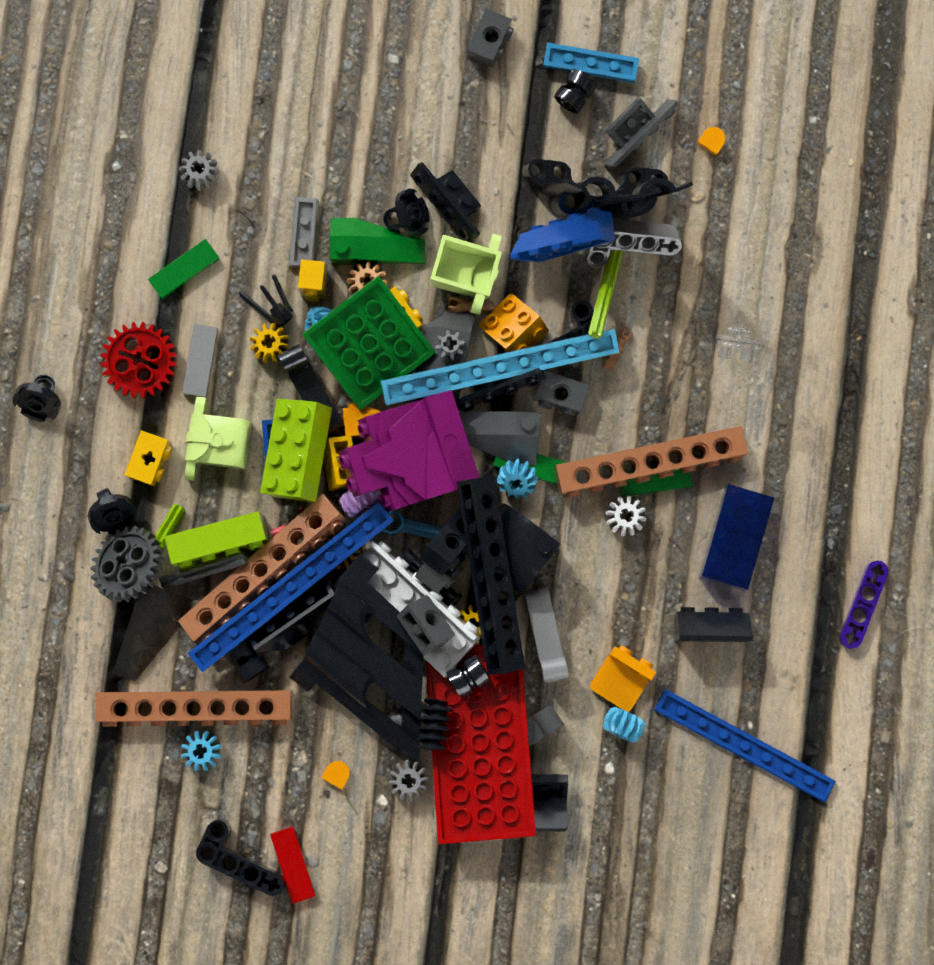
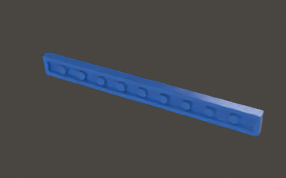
M378 502L187 654L202 672L206 671L393 523L394 520Z

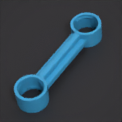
M393 510L387 513L397 515L400 518L401 524L394 531H388L386 528L383 531L389 535L403 532L433 540L443 527L403 518L398 511Z

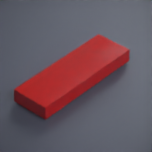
M294 826L271 833L270 836L292 904L315 897L316 894Z

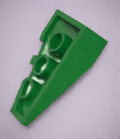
M331 218L330 262L331 265H357L359 263L366 265V262H370L371 265L425 264V240L357 218Z

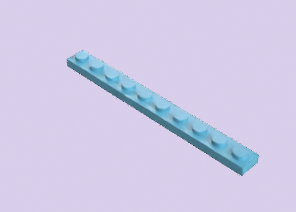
M615 329L603 331V336L599 337V339H594L587 334L380 382L385 404L390 405L449 390L522 375L537 368L545 370L620 352Z

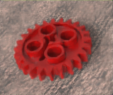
M132 322L131 329H128L123 324V332L121 333L115 329L116 337H107L111 342L110 345H102L107 350V353L100 354V357L106 360L100 363V366L107 368L102 373L104 377H110L107 383L109 385L116 383L114 386L116 392L123 388L122 395L125 397L131 392L133 399H136L138 393H140L143 399H146V392L155 396L154 389L156 388L164 391L161 384L164 382L170 385L167 376H175V373L170 369L178 367V364L172 361L178 355L170 352L175 348V345L167 344L171 338L168 335L162 337L164 333L162 329L155 332L154 324H151L147 329L145 322L141 323L140 328L137 327L135 322ZM137 340V348L132 351L127 350L128 342ZM155 348L159 349V357L150 359L149 352ZM122 351L135 358H140L141 356L144 361L158 365V369H153L141 362L136 364L131 358L121 356L119 353ZM126 361L129 363L127 371L118 372V365L121 362ZM144 370L151 372V376L147 381L140 380V374Z

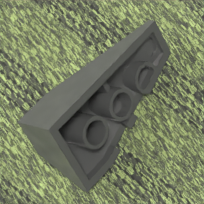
M459 412L469 446L507 462L510 460L514 464L515 460L519 458L521 464L528 461L529 465H536L541 413Z

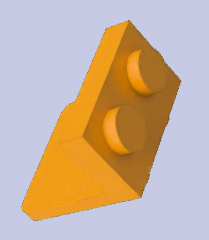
M509 294L493 309V312L489 313L479 323V327L501 345L506 353L534 347L549 332L542 318L513 294Z
M622 645L619 648L614 646L590 683V689L617 707L629 712L656 672L652 670L654 665L643 658L640 661L633 658L631 650Z

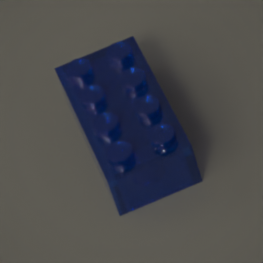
M731 484L725 486L698 578L742 591L749 589L774 497Z

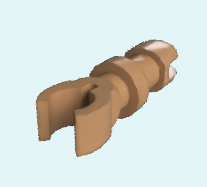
M458 297L448 298V312L458 313L466 310L468 313H471L473 299L464 301ZM484 300L481 309L482 313L493 312L494 303Z
M623 327L618 334L617 343L620 353L608 355L602 365L603 368L609 371L615 368L619 355L625 351L623 347L632 335L631 330L628 331L626 336L624 335L627 327Z

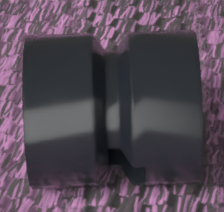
M572 69L565 79L566 85L560 86L554 95V99L566 110L579 114L586 104L585 98H590L597 85L585 73Z
M249 639L225 655L232 667L238 668L236 673L243 684L270 667L263 655L257 654ZM244 657L249 658V661L245 662Z
M476 655L464 661L463 667L457 665L446 672L461 699L474 693L475 687L481 689L491 683L488 674Z

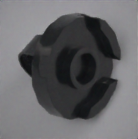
M409 188L399 192L395 199V207L388 209L384 213L383 221L388 229L403 228L411 236H419L428 231V228H426V223L430 221L428 208L422 197L417 198L415 195L417 191L415 189ZM393 212L397 214L398 225H394L391 221Z
M39 375L34 379L33 383H24L18 386L12 397L13 405H18L21 408L20 413L31 420L45 422L46 418L54 420L61 409V401L58 395L54 393V379L48 375ZM40 383H46L47 385H49L50 389L43 385H40Z
M108 488L96 493L98 500L89 508L87 515L91 529L99 534L102 531L114 535L117 529L123 532L126 526L130 527L132 525L131 520L134 516L136 517L137 512L133 501L128 496L121 494L112 495Z

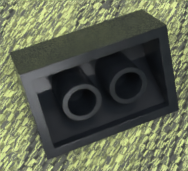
M680 607V612L674 613V641H753L750 614L743 613V608H728V612H719V608L707 607L704 608V612H695V607Z

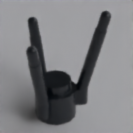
M275 274L272 275V279L283 305L281 302L277 304L264 285H260L261 291L272 305V308L269 310L271 315L245 293L239 292V295L267 318L271 324L275 323L278 327H281L294 317L291 313L293 309L289 305Z

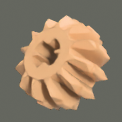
M366 262L365 269L362 268L360 263L357 264L359 272L351 270L350 274L354 278L347 279V283L353 285L349 288V292L355 293L362 288L364 283L361 282H365L366 278L372 280L378 275L383 279L386 273L384 271L378 273L379 265H375L371 269L370 262Z

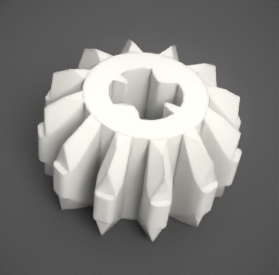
M627 496L626 503L623 502L622 497H618V505L614 502L609 504L614 511L608 510L605 514L613 518L607 520L606 523L607 525L616 524L611 530L613 533L618 528H621L620 536L624 537L626 529H628L630 536H633L635 534L633 527L639 531L643 528L637 521H646V517L639 516V514L645 512V508L637 510L636 507L640 501L636 500L633 505L630 504L631 496ZM625 510L626 513H631L630 522H627L625 519L621 520L620 516L623 514L621 511Z

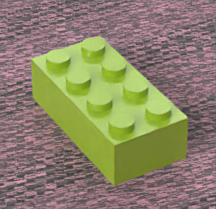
M277 398L260 493L275 498L316 502L332 412L331 407L319 402Z
M259 511L164 536L171 564L179 567V569L182 568V570L196 566L197 562L207 563L219 559V556L233 555L245 549L252 550V552L258 551L270 540L264 516Z

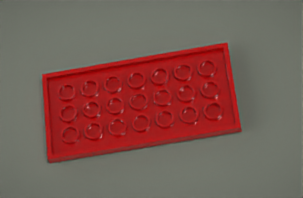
M483 644L474 645L458 663V666L463 667L464 661L476 655L487 673ZM426 660L428 698L449 702L448 706L454 709L452 712H446V715L451 717L452 721L444 722V725L451 728L450 731L443 732V735L447 736L449 740L441 742L442 745L447 747V750L432 751L438 844L537 837L524 670L488 675L491 683L481 689L475 687L474 693L461 699L449 677L442 676Z

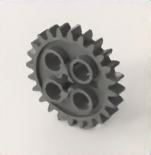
M126 526L124 533L117 529L115 537L110 534L108 535V543L105 541L101 542L103 549L95 550L99 556L92 558L96 565L90 568V570L95 572L91 579L95 581L94 587L99 589L98 592L111 601L114 599L119 603L122 599L129 602L131 596L137 600L139 597L138 592L140 591L143 594H147L145 587H154L151 581L152 579H159L156 571H161L163 568L158 563L164 561V558L160 556L164 550L159 547L161 542L156 539L155 535L144 528L139 529L134 526L131 530Z

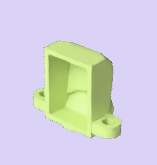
M492 233L487 248L443 235L429 283L443 290L473 297L470 312L480 315L484 300L490 297L493 283L497 279L499 272L497 268L502 252L498 251L502 236Z
M196 397L194 413L191 414L189 431L186 433L185 440L187 444L184 462H186L185 480H196L198 464L246 470L252 422L238 418L206 415L207 398Z

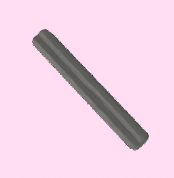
M239 552L161 576L159 579L161 587L163 589L171 588L246 565V554Z

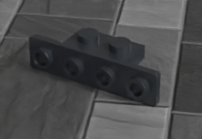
M423 162L417 164L410 174L415 184L420 187L429 201L441 213L445 221L457 233L458 237L463 241L473 243L480 235V232L468 219V216L478 211L481 204L453 170L436 179Z
M537 368L522 375L474 385L475 393L455 400L458 411H470L475 408V405L482 402L491 403L497 399L496 397L503 394L511 395L518 392V389L524 386L532 387L538 385L540 380L545 379L546 376L541 369Z

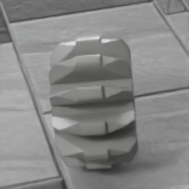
M201 150L197 151V156L189 152L190 159L182 158L181 160L185 165L179 167L180 173H183L181 180L183 182L188 181V188H192L195 185L197 191L201 190L203 184L209 189L210 185L208 182L216 183L217 179L214 175L220 173L219 168L215 167L218 164L217 160L211 159L212 156L209 152L204 156ZM197 167L203 170L201 174H198L196 171Z
M405 760L406 769H403L401 764L397 763L396 768L400 771L399 774L395 771H390V775L397 777V780H389L388 784H397V787L391 792L395 794L401 790L400 800H403L405 793H408V800L411 802L413 801V792H415L418 798L422 797L418 788L424 791L428 789L421 782L429 781V777L420 776L426 771V768L423 767L416 771L419 765L417 761H415L413 768H410L409 760ZM406 774H410L411 778L416 779V783H412L413 787H407L406 783H402V778L405 779Z

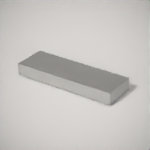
M295 197L289 268L300 269L301 259L314 261L318 199Z
M194 324L183 395L207 398L218 327Z

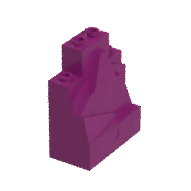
M452 390L358 420V432L360 437L364 439V443L339 451V463L342 469H345L348 478L346 479L347 488L353 494V497L380 489V501L387 512L458 490L457 481L480 478Z

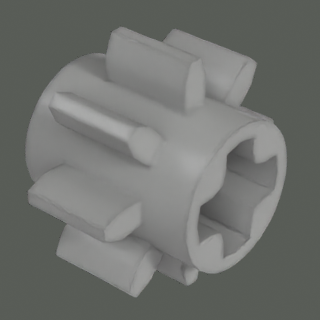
M446 330V336H437L441 345L435 346V349L442 350V359L445 356H450L451 360L454 361V355H463L459 346L465 345V341L458 340L459 332L455 335H450L449 330ZM447 341L457 344L453 346V350L450 351L448 347H444L447 345Z

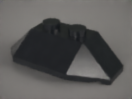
M325 578L319 580L247 637L255 651L287 650L316 630L330 604L334 591Z

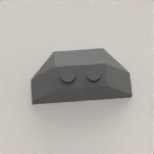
M464 311L458 313L447 312L424 326L423 335L436 353L416 367V373L466 362L475 318L474 313ZM446 330H449L450 335H455L459 332L458 340L465 341V345L459 346L463 355H454V361L451 360L450 356H445L442 359V350L435 349V346L441 345L437 336H446ZM447 341V345L444 347H448V349L451 351L453 350V346L457 344H452V341ZM461 389L452 390L455 400L459 399Z

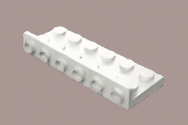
M372 540L369 543L371 546L365 551L363 556L379 569L368 583L399 612L409 603L428 595L455 633L444 646L424 656V659L442 676L447 677L446 672L457 666L481 639L477 634L478 628L470 621L465 623L459 617L461 613L453 605L448 607L442 601L444 597L440 593L437 594L430 590L423 582L415 577L417 572L411 573L407 569L409 564L400 556L395 558L390 553L392 549L382 540L380 542Z

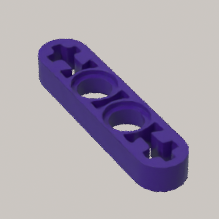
M882 561L870 562L864 570L839 635V641L845 648H857L863 641L888 576V567ZM877 565L880 566L879 570L882 572V575L876 576L874 581L879 583L878 586L866 582V579L872 580L874 572L871 571V568H875ZM870 587L874 590L872 600L868 601L862 597L863 588ZM856 609H862L866 614V618L862 623L856 622L853 618V613ZM849 623L862 627L861 631L855 630L854 637L857 640L856 642H851L850 645L848 644V639L845 638V635L851 634L853 627L848 626Z

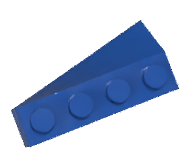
M600 207L588 209L586 214L568 215L566 220L557 219L549 221L547 226L537 225L530 227V231L521 233L510 254V258L512 260L541 263L615 241L612 212L602 211Z

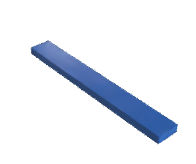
M664 689L654 708V711L822 802H826L836 783L835 780L667 689Z

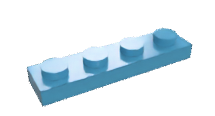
M547 42L543 68L565 72L577 69L589 76L635 83L639 58Z

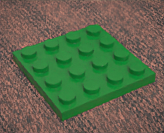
M378 275L302 333L303 337L359 410H362L383 393L380 381L405 376L436 353Z

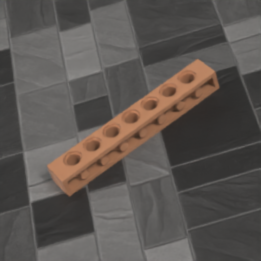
M738 426L555 465L554 472L559 494H566L567 498L580 496V491L588 489L590 493L603 491V486L613 485V488L623 487L627 485L626 481L636 479V483L650 481V476L659 474V478L673 476V471L682 469L684 474L696 471L697 466L705 465L706 469L720 466L719 462L728 460L729 464L743 461L742 457L749 453L743 428ZM716 443L725 445V454H719L716 451ZM694 447L702 450V459H696L693 456L692 449ZM671 452L679 455V464H673L669 460ZM647 457H652L657 461L655 469L647 467ZM624 462H630L634 466L632 474H627L623 471L622 465ZM607 467L611 472L610 478H602L599 474V469ZM584 472L588 477L587 483H579L576 480V473Z
M322 494L316 499V502L309 505L247 560L246 565L236 569L180 618L178 622L193 642L200 644L286 576L295 566L305 561L311 552L322 547L327 538L342 529L347 519L333 502ZM322 521L321 526L315 529L316 524ZM304 537L303 542L297 545L298 540ZM286 552L285 557L279 561L281 554ZM267 568V573L261 577L262 571ZM249 584L248 590L243 593L244 587ZM231 600L230 606L225 608L226 603ZM213 616L212 621L207 624L209 617Z
M292 690L96 693V722H103V727L117 726V722L127 721V726H141V721H151V726H166V721H175V726H190V721H199V725H214L215 720H224V725H238V720H248V725H262V720H272V725H285L286 720L292 719ZM194 701L198 702L201 707L199 714L195 716L189 712V705ZM217 701H221L225 706V710L221 715H216L213 712V705ZM241 701H245L249 705V711L245 715H241L237 711V705ZM264 701H270L273 704V711L269 715L261 711V704ZM121 702L125 703L128 707V711L124 716H120L116 710ZM145 702L150 703L152 706V712L148 716L141 713V705ZM168 702H173L176 705V712L172 716L167 715L165 712V705Z

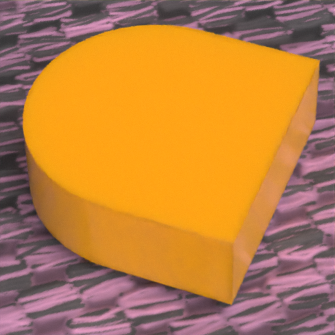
M710 127L704 131L697 144L716 156L725 143V134L718 127Z
M334 761L327 766L321 778L343 789L349 779L350 769L346 763Z

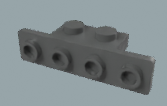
M637 98L605 129L606 133L619 147L603 163L605 167L611 169L621 167L626 162V157L631 152L637 151L643 145L642 141L647 136L653 135L659 129L658 125L675 113V109L679 106L677 100H666L653 113L641 98Z

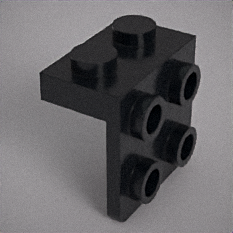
M532 774L536 831H567L568 775Z

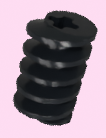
M425 698L424 702L430 706L422 708V711L428 716L422 717L421 722L427 726L419 727V731L425 735L417 737V740L423 744L417 746V748L432 751L447 750V747L442 745L441 742L449 740L447 736L443 735V732L450 731L451 728L444 725V722L452 721V718L447 716L446 712H452L454 709L448 706L449 702Z

